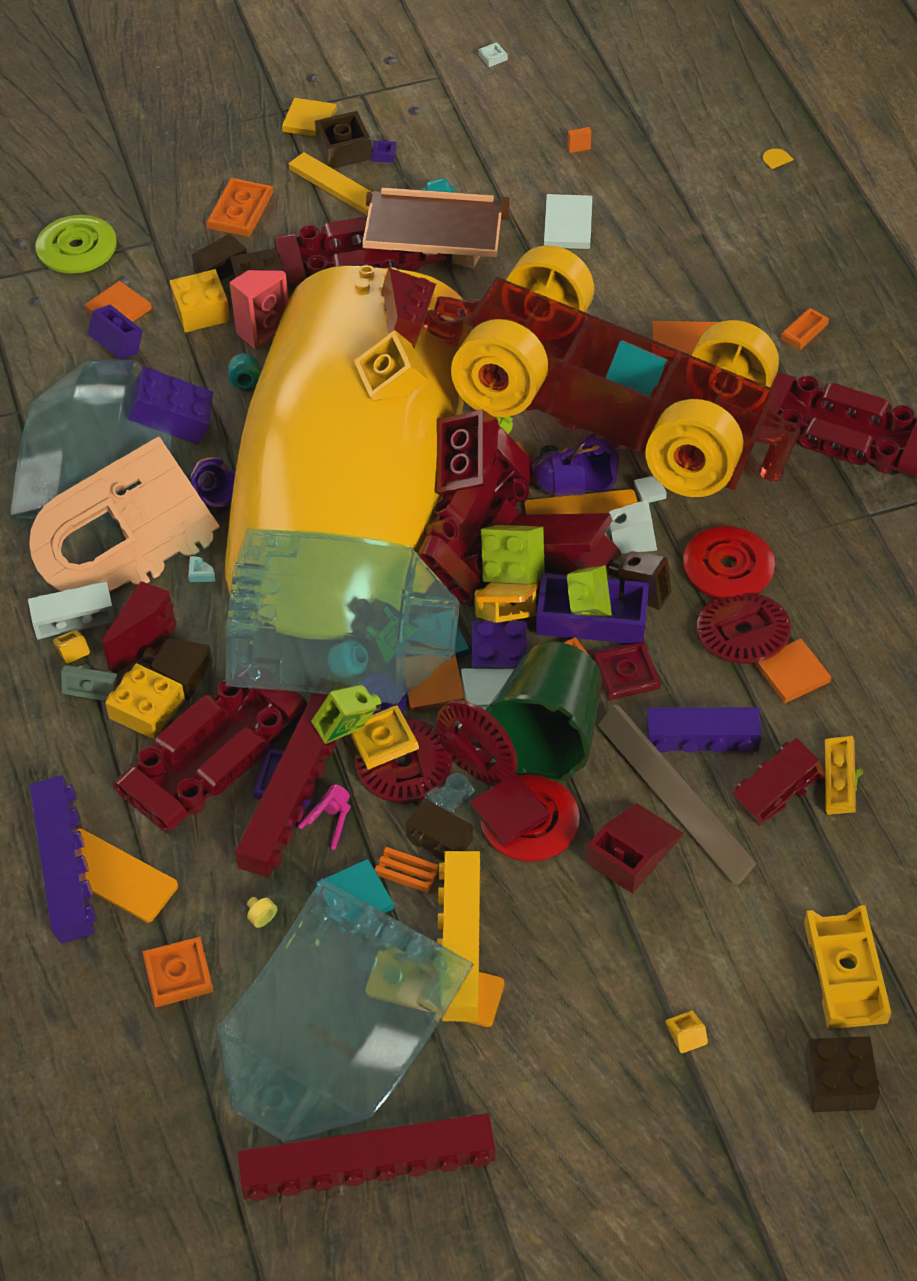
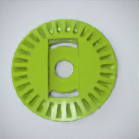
M72 215L60 218L47 225L38 235L35 246L39 260L46 267L57 272L74 274L91 271L107 262L115 252L117 239L114 229L106 221L90 215ZM73 240L83 241L82 245L78 247L69 245Z

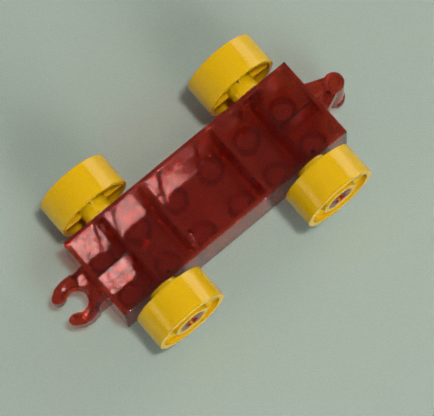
M547 245L529 250L520 258L506 280L496 277L481 299L459 300L440 296L437 297L434 310L427 311L423 325L430 334L457 348L450 374L458 394L473 409L477 411L483 409L493 417H510L524 410L537 409L556 417L557 421L568 429L580 430L583 428L603 436L604 440L614 448H632L646 454L648 467L656 480L665 488L679 495L705 497L720 491L723 487L735 491L756 442L769 444L759 469L760 475L771 482L780 481L801 432L798 425L787 421L770 409L777 390L771 388V385L778 371L779 356L775 344L763 330L753 324L738 320L716 323L702 334L692 355H689L590 315L586 311L594 296L592 275L586 264L577 255L561 247ZM440 316H448L455 320L449 321ZM621 340L668 360L658 387H653L650 396L637 392L635 388L630 389L606 379Z

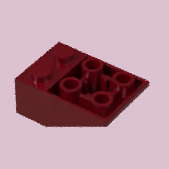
M636 803L605 824L587 844L586 863L633 894L683 836V832Z

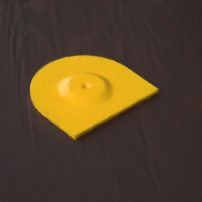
M770 149L763 154V161L771 169L794 160L786 151L781 149Z

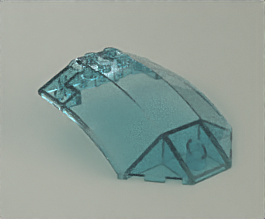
M87 359L33 400L20 443L10 511L11 518H36L42 508L57 495L158 436L170 452L172 435L128 420L133 385L142 369V366L136 360ZM137 481L136 483L127 487L126 490L129 489L130 491L131 489L140 485L141 482ZM126 490L119 491L117 495H124L126 493ZM109 512L96 518L113 520Z
M247 529L233 571L227 615L226 686L329 694L332 691L363 685L370 695H378L381 702L395 705L414 686L417 687L432 675V672L437 667L454 656L460 603L412 547L329 533Z
M321 878L285 938L261 973L218 1026L215 1025L220 1039L221 1056L225 1077L228 1080L232 1110L283 1142L371 1119L402 1080L428 1042L474 964Z

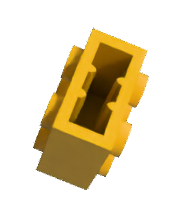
M136 663L131 671L124 674L116 690L110 692L105 704L109 719L155 740L184 703L185 696L182 684Z

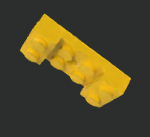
M858 906L846 915L821 917L813 910L807 911L804 925L809 948H812L823 994L822 1006L827 1028L837 1029L888 1024L891 1009L866 906ZM845 958L850 959L855 963L856 967L846 969L841 966L839 961Z

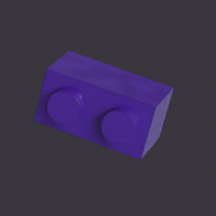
M111 304L92 311L88 330L89 336L119 360L138 354L143 332L140 327Z

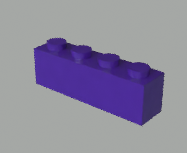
M759 707L647 708V738L661 753L667 751H759L762 736Z

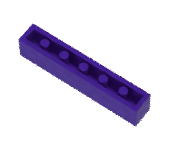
M62 775L30 784L51 930L61 944L95 934L93 922L97 921V916L93 905H90L89 897L93 896L89 880H86L85 872H88L89 868L85 856L81 853V848H84L85 845L83 836L77 829V824H80L81 821L78 810L73 805V801L77 800L75 789L72 784H67Z

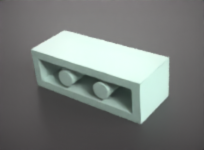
M107 582L94 583L89 586L67 589L62 592L28 599L37 639L64 634L74 629L78 631L109 624L115 621Z

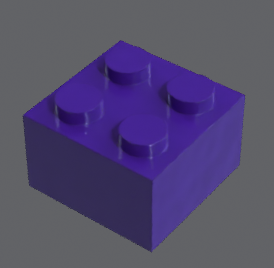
M472 621V669H515L527 652L526 621H504L498 623Z

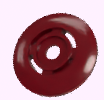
M744 593V597H740L738 594L735 595V598L731 596H726V598L718 597L709 602L700 612L696 628L701 645L710 654L727 662L750 664L767 660L778 654L786 646L791 634V621L786 610L773 599L761 594ZM745 623L750 625L752 629L747 633H741L735 628L737 625Z
M463 700L450 701L439 710L436 718L437 733L445 751H450L449 753L453 756V762L458 767L487 785L496 786L505 780H510L514 776L517 769V756L514 746L507 732L492 715L481 707ZM471 736L482 745V749L473 744ZM495 757L497 762L491 763L490 761Z
M405 719L419 746V749L405 754L412 758V763L407 767L398 766L395 758L367 770L358 750H356V773L362 785L373 795L396 803L416 802L436 793L449 778L453 765V756L449 753L450 751H445L439 739L437 729L434 726L420 720Z

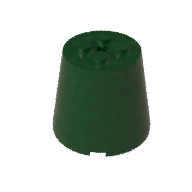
M543 642L530 648L485 710L500 723L512 741L517 756V769L515 772L517 775H541L556 782L564 781L574 777L575 772L584 768L588 761L602 687V675L596 662L588 654L575 646L562 642Z

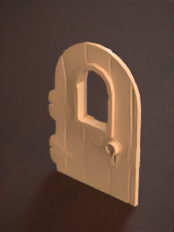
M158 436L49 501L39 512L33 523L29 545L31 557L38 573L48 584L60 592L67 589L89 586L94 583L107 582L110 593L129 582L137 586L140 581L149 583L150 580L146 575L150 572L154 579L159 577L164 571L165 560L179 552L184 556L199 553L200 550L195 545L197 543H200L203 549L209 547L213 541L212 532L219 529L220 526ZM137 481L141 482L140 485L136 486L130 491L129 489L126 490L127 487L136 483ZM126 490V493L124 495H117L119 491ZM109 512L113 520L115 519L120 525L126 540L96 557L92 562L89 561L80 565L69 563L61 553L63 540L70 533Z

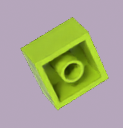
M495 525L481 529L483 582L529 585L542 580V573H545L543 527Z

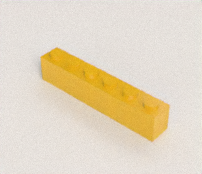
M445 851V863H439V880H444V887L438 888V905H444V913H438V931H443V938H437V956H443L442 965L436 966V983H442V991H436V1010H442V1021L478 1022L480 851Z

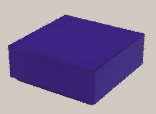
M374 141L372 161L394 163L396 142Z

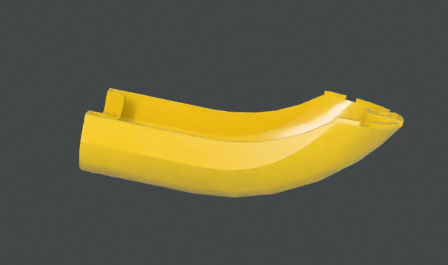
M368 265L331 267L306 278L291 294L248 409L235 472L225 558V581L228 585V592L238 607L261 625L267 622L276 626L277 632L307 639H344V634L354 632L353 625L360 618L353 610L354 605L360 599L365 598L371 605L377 600L386 602L404 616H407L413 611V605L417 601L422 602L427 594L432 577L416 561V555L425 539L424 529L426 525L433 523L437 516L434 509L442 495L437 493V420L462 413L464 400L454 387L451 377V365L456 352L469 333L477 326V320L472 310L462 297L449 286L435 278L417 272L398 270L436 283L414 349L428 381L408 396L376 400L370 398L354 360L389 334L386 322L387 311H384L385 300L381 294L388 268H373Z

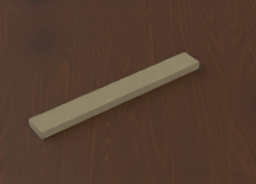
M612 705L598 724L600 729L734 885L741 884L757 863L619 705Z

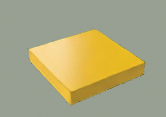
M294 98L283 122L282 131L316 137L315 121L333 117L337 111V106L334 103Z
M398 705L372 715L363 728L349 734L367 770L419 749L418 742Z

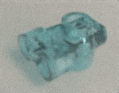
M454 773L448 776L446 785L439 789L437 787L433 788L425 794V798L453 814L456 812L455 808L463 804L475 792V788L465 775Z

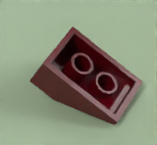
M482 409L437 420V493L439 495L485 486L498 447V419Z
M140 581L101 641L109 671L116 674L141 658L147 647L155 649L164 643L169 634L174 632L177 621L174 617L173 603L171 602L168 590Z

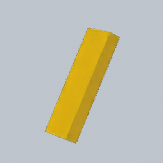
M853 736L825 739V810L827 815L856 812L855 741Z

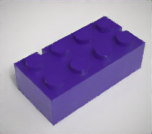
M542 573L536 635L576 637L577 639L631 644L644 642L649 583L625 581L623 601H618L620 580L607 579L612 616L575 615L571 612L567 575Z

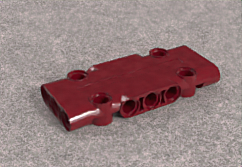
M368 216L326 223L322 226L321 232L316 226L307 225L299 230V236H296L295 233L274 236L275 248L277 249L283 272L286 273L287 287L297 286L311 275L331 267L368 265L373 268L378 266L379 268L387 269L389 267L414 272L420 269L421 265L444 262L447 257L446 254L442 253L423 254V252L363 248V238Z
M777 371L766 398L754 409L751 425L777 433L778 437L785 442L799 440L803 447L856 465L871 463L881 473L896 471L917 478V418L914 417V410L908 406L899 405L892 410V405L884 398L836 383H827L824 388H819V382L813 376L806 375L796 380L794 376Z
M499 425L498 447L485 486L442 494L434 509L437 516L433 523L426 525L424 529L425 539L416 555V561L455 601L462 604L471 602L480 584V578L483 577L481 529L495 525L513 524L518 515H520L516 505L518 502L528 498V485L534 474L532 473L534 462Z
M252 661L234 678L222 680L218 684V693L213 698L210 695L203 696L157 736L153 747L141 750L138 754V763L135 766H131L113 782V787L126 802L165 833H170L187 816L202 811L207 798L211 795L218 796L263 757L270 743L281 740L284 729L305 711L307 702L300 693L260 663Z

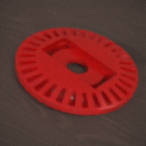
M733 526L713 527L700 532L688 543L683 556V569L688 580L699 591L713 598H726V596L735 598V595L738 594L740 597H744V593L758 594L770 583L775 568L774 556L768 544L753 532ZM725 557H731L736 560L737 564L734 567H725L722 565L721 560Z
M518 775L548 810L550 819L504 847L480 820L482 832L488 843L496 851L508 858L524 862L550 859L569 847L577 834L580 819L577 802L569 790L559 782L547 779L541 775ZM553 815L557 816L556 825L550 832L546 833L552 824Z

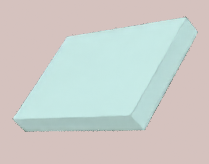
M547 194L544 246L590 249L592 196Z

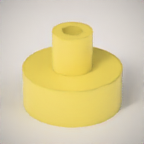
M252 897L247 902V906L250 908L247 918L256 928H260L274 918L278 908L269 898L258 900L256 897Z

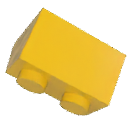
M395 330L354 360L368 394L373 400L408 396L428 381L412 344Z

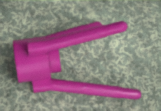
M331 785L319 803L298 824V828L302 829L306 824H312L323 810L333 815L340 812L331 843V849L335 850L346 814L351 808L347 804L350 798L348 791L340 785Z

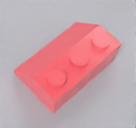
M248 270L229 282L236 334L254 349L275 336L289 300L286 273L283 271Z

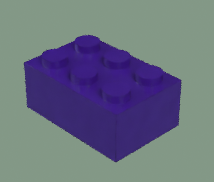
M143 366L133 385L128 420L199 445L210 424L213 391Z

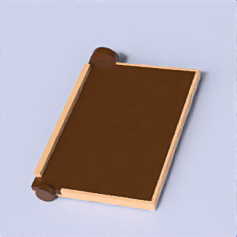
M382 188L381 192H367L366 206L370 207L363 238V248L423 252V254L442 253L497 257L501 220L508 221L510 197L494 200L492 195Z

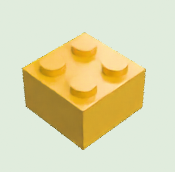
M216 269L170 280L173 302L185 333L231 321L228 300Z

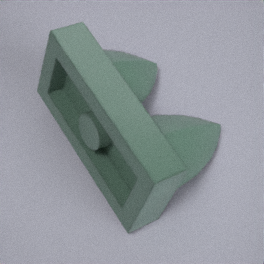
M88 664L78 667L65 665L61 670L62 694L106 701L110 692L115 691L117 688V674H114L112 671L92 670Z

